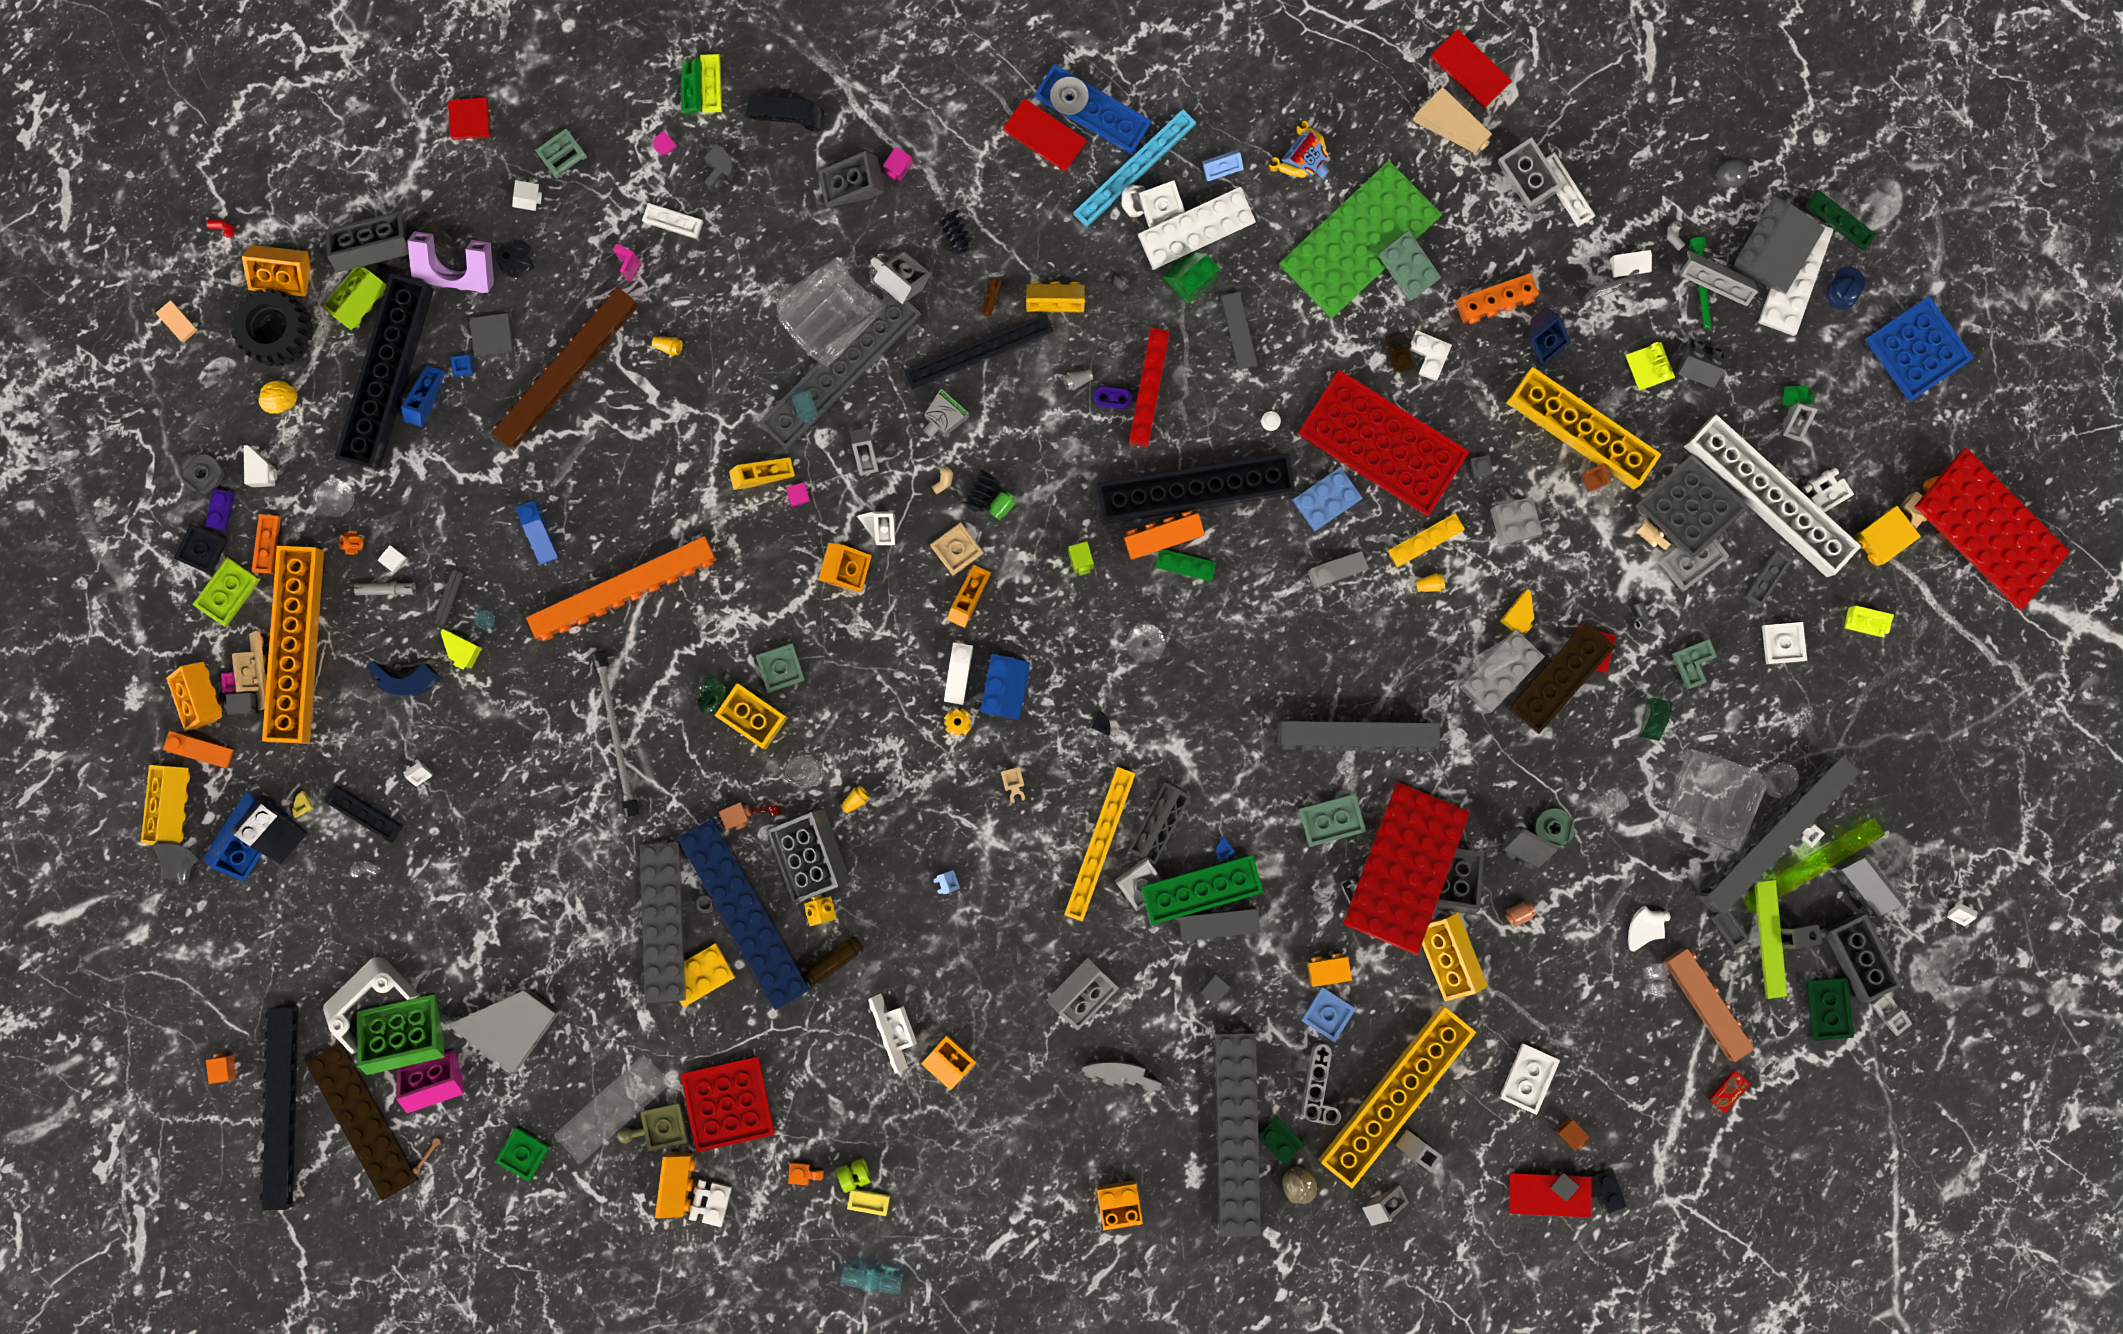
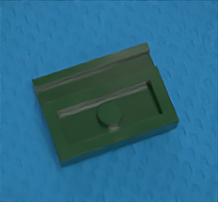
M1277 1115L1258 1133V1138L1284 1165L1305 1146Z

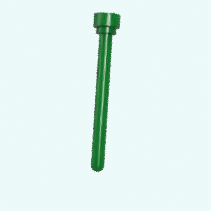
M1696 237L1690 239V248H1693V252L1704 257L1703 250H1705L1706 238ZM1699 285L1704 329H1710L1711 319L1707 288Z

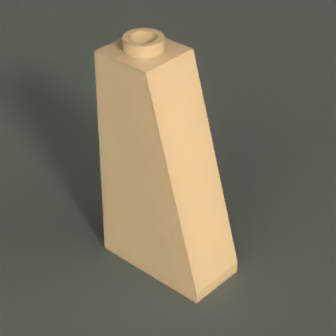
M1443 87L1413 118V121L1473 153H1476L1479 149L1483 151L1490 143L1489 138L1492 133Z

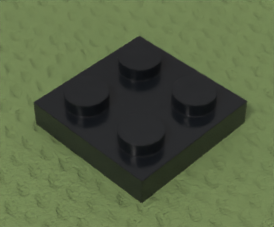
M190 523L174 559L212 575L228 539Z

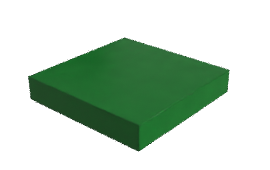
M516 1126L495 1162L530 1182L551 1146Z

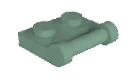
M564 129L535 150L556 179L561 177L560 174L581 159L585 160L588 158L567 129ZM575 149L576 154L555 168L553 166L555 162Z

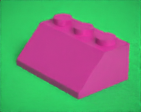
M454 1050L446 1052L445 1058L397 1069L396 1100L406 1113L464 1094V1080Z

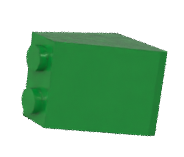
M1191 252L1163 275V278L1180 298L1189 305L1216 282L1220 268L1208 254Z

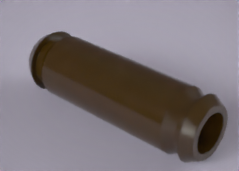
M852 936L850 940H845L811 965L807 971H804V979L811 987H816L815 984L823 982L856 958L860 951L863 952L862 944L855 936Z

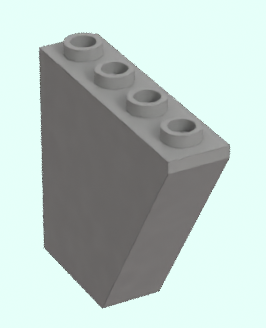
M527 989L451 1023L449 1027L453 1029L454 1035L467 1039L471 1047L485 1052L484 1056L486 1058L499 1062L501 1064L500 1067L504 1071L514 1073L519 1070L560 1012Z

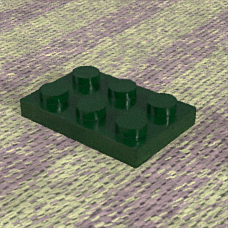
M1848 978L1806 981L1812 1040L1854 1038Z

